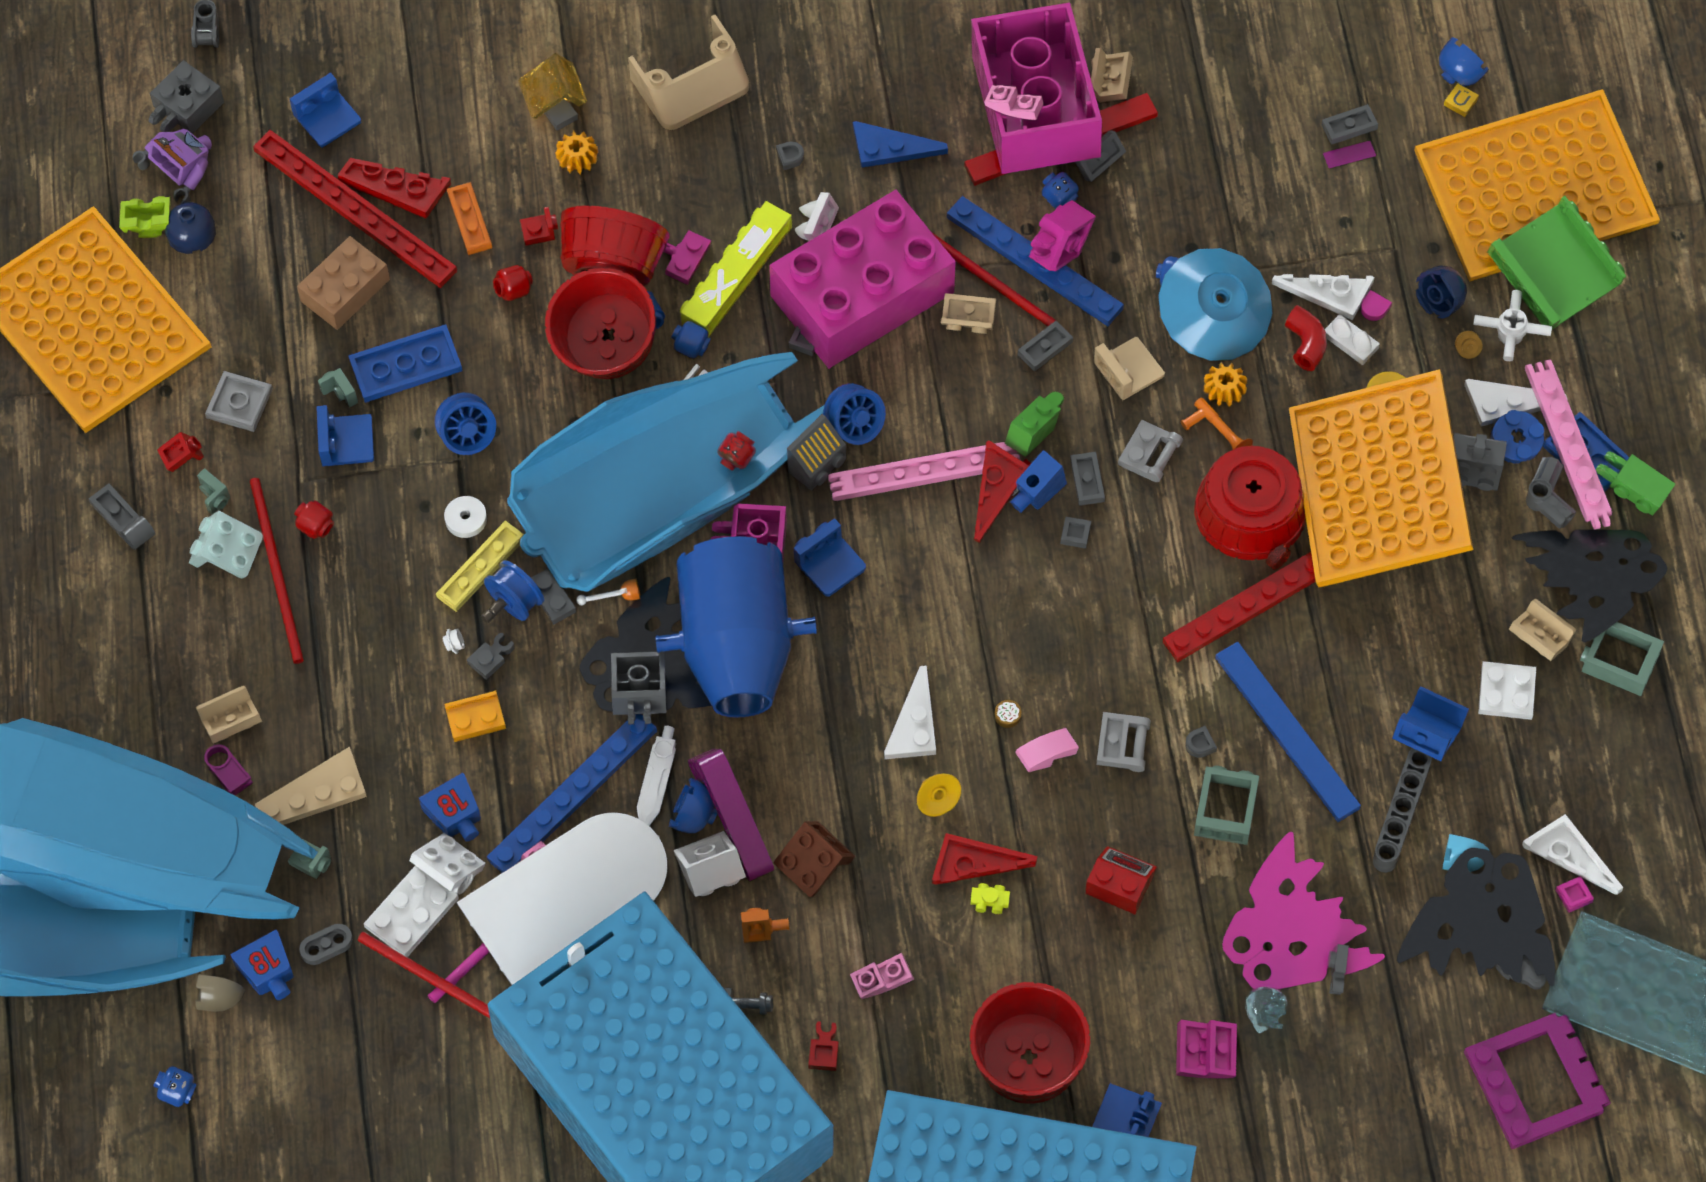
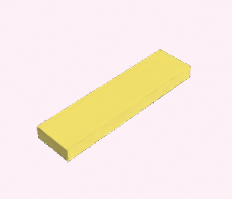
M505 520L436 593L437 598L457 612L484 584V579L489 575L491 576L499 568V564L506 560L520 546V539L524 534Z

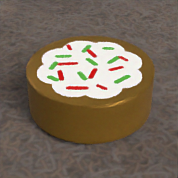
M1012 700L1001 701L995 708L996 722L1004 728L1015 727L1021 720L1019 704Z

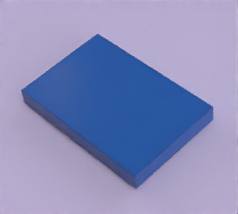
M1579 412L1574 418L1595 470L1599 464H1603L1618 473L1619 470L1605 460V454L1611 451L1625 460L1629 457L1583 413ZM1550 436L1544 441L1543 447L1562 464L1553 439ZM1596 472L1605 492L1610 488L1609 485L1611 483Z

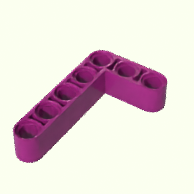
M711 749L689 759L688 764L693 776L697 781L705 783L727 836L737 849L748 881L750 882L774 871L771 858L724 752L721 749Z

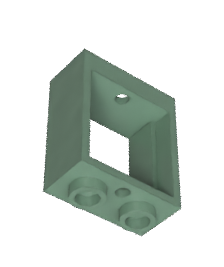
M1616 622L1602 634L1593 638L1592 640L1594 641L1591 647H1585L1580 661L1584 662L1581 672L1642 696L1661 653L1664 641ZM1605 634L1648 651L1638 675L1595 658Z
M1206 766L1194 836L1247 845L1259 776L1244 770L1235 772L1229 771L1222 766ZM1210 782L1250 789L1244 823L1204 817Z

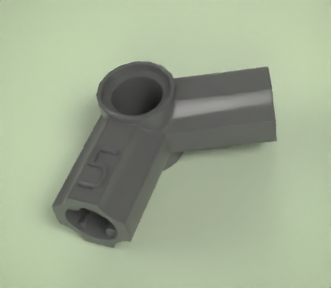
M1543 457L1534 479L1529 485L1526 504L1533 511H1540L1555 526L1561 529L1570 523L1576 511L1553 492L1564 465L1556 458ZM1534 493H1541L1544 497H1537Z

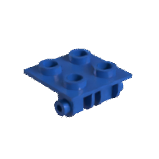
M1110 1083L1092 1127L1149 1137L1162 1103L1154 1100V1094L1145 1091L1143 1095Z

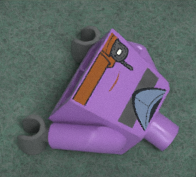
M186 129L175 132H159L144 147V151L134 152L132 158L135 164L138 163L137 166L140 170L147 169L151 160L179 186L184 184L183 188L174 191L176 202L179 197L185 196L181 202L182 204L191 202L189 192L191 189L195 190L208 166V150L211 149L212 143L208 136L203 135L196 138Z

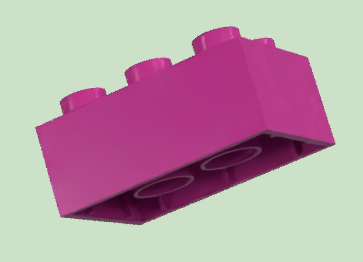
M1070 2L971 19L972 58L983 101H985L992 85L1016 87L1018 95L1042 96L1043 106L1036 120L1009 116L985 106L1002 174L1101 157L1102 119Z
M894 190L770 264V296L795 327H799L801 334L809 344L812 343L816 354L830 369L945 298V293L953 294L956 261L900 193Z

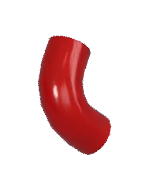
M1296 305L1285 323V327L1300 336L1302 340L1300 347L1293 355V359L1302 369L1314 371L1327 349L1326 331L1319 319L1308 310Z

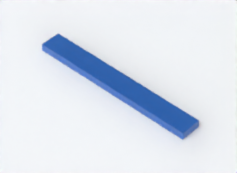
M1239 642L1216 654L1215 659L1336 821L1340 822L1360 810V803Z

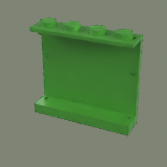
M1566 196L1561 198L1558 205L1502 241L1499 238L1494 241L1487 251L1515 290L1522 292V299L1542 325L1552 326V330L1621 285L1626 277L1623 266L1612 258L1609 254L1608 246L1603 241H1599L1594 234L1592 225L1588 221L1583 220L1576 204L1573 201H1569Z

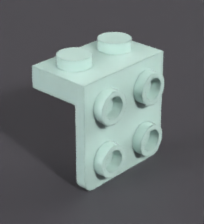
M219 510L210 517H205L199 526V531L201 532L199 539H196L190 548L192 556L189 564L198 568L208 561L241 579L245 578L250 571L262 541V533Z

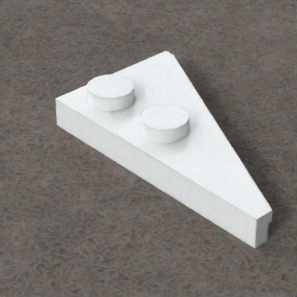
M1283 274L1281 276L1274 275L1272 285L1353 320L1363 299L1374 283L1375 277L1366 276V279H1349V275H1340L1338 277L1331 275H1309V278H1293V274Z
M1473 379L1465 380L1464 386L1481 427L1496 423L1501 416L1511 410L1523 411L1529 414L1541 411L1532 388Z
M927 666L919 667L884 751L885 759L936 755Z
M1566 814L1523 841L1522 846L1525 849L1615 895L1622 892L1623 886Z

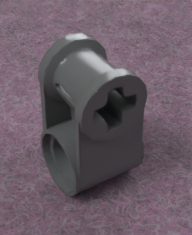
M200 0L194 6L191 30L193 48H197L198 45L219 47V16L216 5L211 0Z

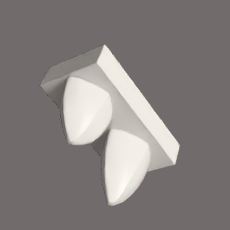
M821 192L818 200L799 207V210L810 218L809 221L795 228L796 234L802 239L810 241L831 228L839 207L830 193Z
M1340 314L1325 329L1327 339L1361 365H1364L1379 349L1380 343Z

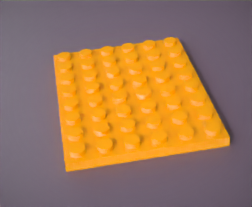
M1603 89L1415 146L1414 149L1469 282L1502 272L1487 253L1490 245L1499 238L1502 241L1558 205L1563 196H1566L1569 201H1573L1576 204L1580 216L1584 221H1588L1592 225L1594 234L1599 241L1656 225L1660 221Z
M94 206L0 268L1 333L85 433L212 348L210 341Z
M1440 369L1289 407L1299 477L1304 495V509L1314 574L1318 588L1473 550L1443 376Z

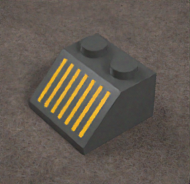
M823 414L787 447L788 473L812 491L817 485L820 486L827 480L829 473L834 468H839L845 462L846 444Z

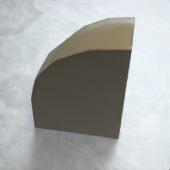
M198 974L196 988H199L200 991L198 1000L195 1001L196 1009L211 1012L225 1011L234 1007L241 1000L245 989L238 983L225 978Z

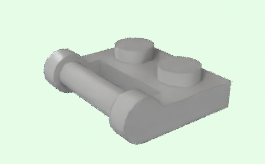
M1141 420L1121 454L1118 465L1151 481L1160 482L1164 475L1162 471L1174 450L1180 447L1183 438L1175 432H1168ZM1160 442L1166 443L1153 467L1147 466Z
M1103 712L1096 765L1143 772L1146 763L1143 760L1147 730L1150 729L1151 720L1146 717ZM1128 727L1136 729L1133 757H1125Z

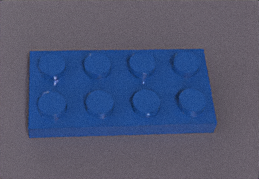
M446 324L348 355L365 403L463 371Z

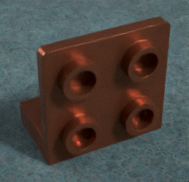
M805 821L774 860V864L809 897H814L838 865H849L856 856L818 821Z

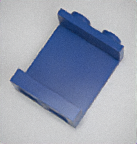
M1420 686L1412 707L1407 714L1403 713L1401 715L1392 739L1442 761L1462 729L1469 708Z

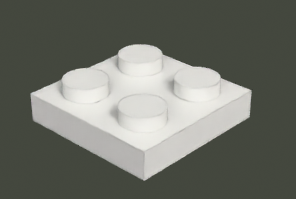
M1483 661L1478 714L1532 720L1536 667Z

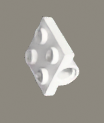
M445 833L414 851L409 860L445 888L457 894H462L470 886L474 876L482 872L485 866L484 861Z

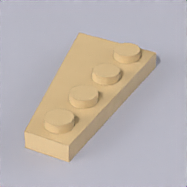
M348 747L260 800L255 806L284 825L367 796L351 749Z

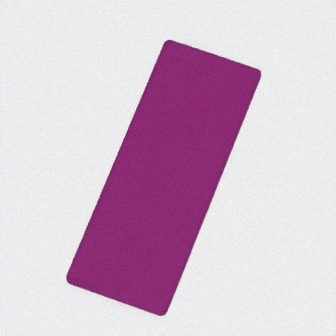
M1371 141L1323 153L1328 168L1376 156Z

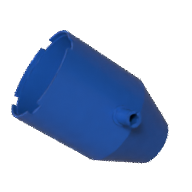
M741 536L722 537L694 545V551L687 555L683 552L677 560L682 630L679 631V634L656 635L657 652L680 649L684 652L687 664L716 713L737 718L758 715L772 706L791 651V639L797 635L817 634L815 617L791 620V617L788 618L783 558L780 549L770 542L767 545L757 543V538Z

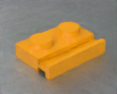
M496 691L444 704L454 742L506 729Z

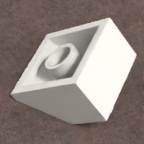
M724 831L674 850L687 884L695 897L707 896L713 893L714 889L735 885L740 879L746 877L737 849Z

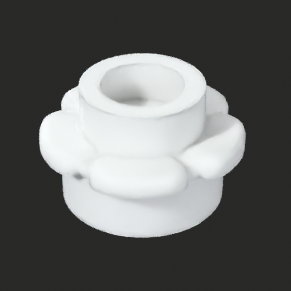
M447 629L446 635L443 636L444 645L447 651L452 650L455 654H458V650L465 648L462 634L459 629Z

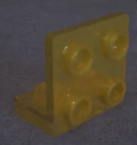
M557 53L551 55L518 80L530 115L534 119L540 117L563 99L568 102L571 101L579 107L587 102L573 63Z

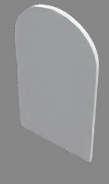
M604 813L583 821L459 900L457 904L470 922V926L474 928L500 967V970L504 973L510 984L513 985L642 892L646 891L654 901L665 882L667 857L659 835L646 823L627 814Z

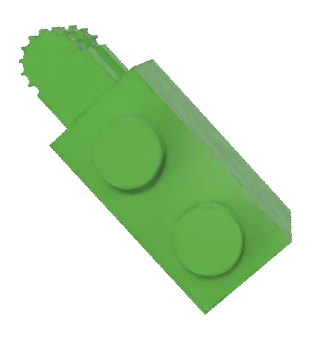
M1056 391L1050 393L1045 398L1039 395L1011 422L1005 444L1025 457L1032 452L1054 430L1061 410L1060 406L1064 401L1063 395Z
M1611 451L1605 454V460L1619 470L1618 473L1603 464H1599L1596 468V472L1611 483L1609 487L1614 489V492L1619 497L1627 498L1636 505L1638 510L1643 513H1649L1652 516L1675 486L1674 482L1633 454L1627 460Z

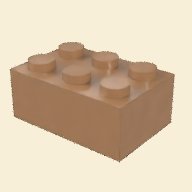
M349 236L297 286L300 301L338 330L390 280L387 264Z

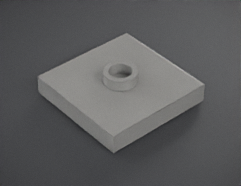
M224 371L205 416L210 420L254 432L273 390L272 384Z

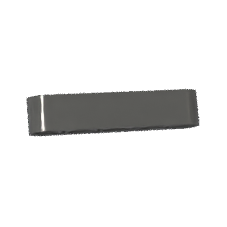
M1413 748L1408 753L1375 847L1373 865L1378 871L1384 873L1391 872L1397 865L1430 770L1432 757ZM1421 760L1424 762V765H1416L1413 761ZM1412 783L1416 788L1409 789L1404 784ZM1404 806L1409 811L1400 812L1397 810V807ZM1392 829L1397 830L1400 835L1393 836L1388 831ZM1388 853L1392 858L1384 859L1380 854Z

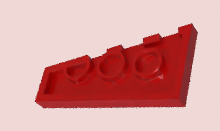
M350 158L338 174V180L342 183L425 219L451 185V178H431L428 173L419 172V175L407 173L405 169L398 167L387 169L383 168L382 164Z

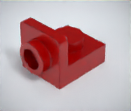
M544 207L545 215L520 219L525 246L555 240L554 230L558 229L556 215H550L549 207Z
M179 432L157 449L166 469L171 472L177 470L191 458L197 460L204 458L200 450L202 446L195 436H189L182 432Z

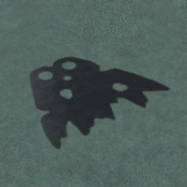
M1547 530L1527 532L1512 537L1513 540L1526 541L1527 547H1540L1550 551L1526 558L1525 560L1529 564L1536 565L1538 569L1549 571L1547 575L1548 581L1543 584L1544 587H1569V594L1577 595L1578 598L1575 602L1560 609L1556 614L1565 616L1567 619L1584 618L1582 642H1588L1599 636L1631 610L1634 604L1630 592L1644 593L1650 591L1667 572V565L1659 555L1650 553L1652 547L1650 541L1643 533L1638 531L1574 530L1570 534L1569 539H1567L1561 532ZM1628 538H1635L1641 543V547L1634 551L1628 550L1624 546V541ZM1596 551L1601 552L1604 556L1601 561H1590L1585 557L1589 553ZM1625 558L1628 560V564L1621 565L1619 560ZM1644 561H1652L1657 565V570L1653 573H1645L1641 570L1640 565ZM1599 596L1604 598L1605 601L1598 608H1592L1589 604L1590 598Z
M670 577L663 578L640 596L641 599L631 604L617 620L618 638L607 636L598 640L581 661L580 672L587 683L596 685L593 696L601 709L613 712L612 702H608L604 698L606 689L612 687L611 653L657 652L656 635L679 634L678 631H671V628L676 622L681 620L680 603L666 604ZM658 617L661 626L654 632L647 630L645 624L651 618ZM681 649L665 651L666 710H669L674 705L676 699H679L681 704L687 708L712 706L701 686L696 683L697 679L685 660L684 652ZM597 660L603 661L607 667L605 673L599 676L590 672L591 663Z
M1469 848L1465 850L1445 875L1444 886L1448 890L1449 895L1431 897L1426 902L1402 943L1397 956V962L1402 963L1428 951L1430 966L1436 969L1438 974L1442 976L1452 951L1460 948L1462 954L1472 952L1479 976H1482L1486 969H1492L1498 964L1504 974L1511 975L1515 982L1521 983L1523 956L1525 955L1532 962L1537 976L1544 974L1549 985L1554 986L1555 961L1552 945L1546 935L1535 932L1544 924L1545 917L1526 860L1520 855L1502 853L1494 858L1490 851L1486 849ZM1474 857L1481 858L1485 863L1482 873H1471L1467 868L1468 861ZM1513 863L1518 866L1519 874L1515 879L1508 880L1503 877L1501 869L1505 864ZM1492 883L1495 886L1494 891L1487 892L1485 890L1486 884ZM1502 904L1511 907V917L1508 922H1503L1498 915L1497 909ZM1445 923L1450 924L1454 929L1451 938L1447 940L1439 939L1437 936L1440 927Z

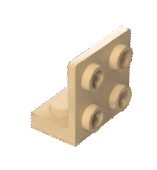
M1138 337L1132 338L1113 350H1109L1104 343L1095 347L1094 363L1122 401L1165 376L1163 369Z

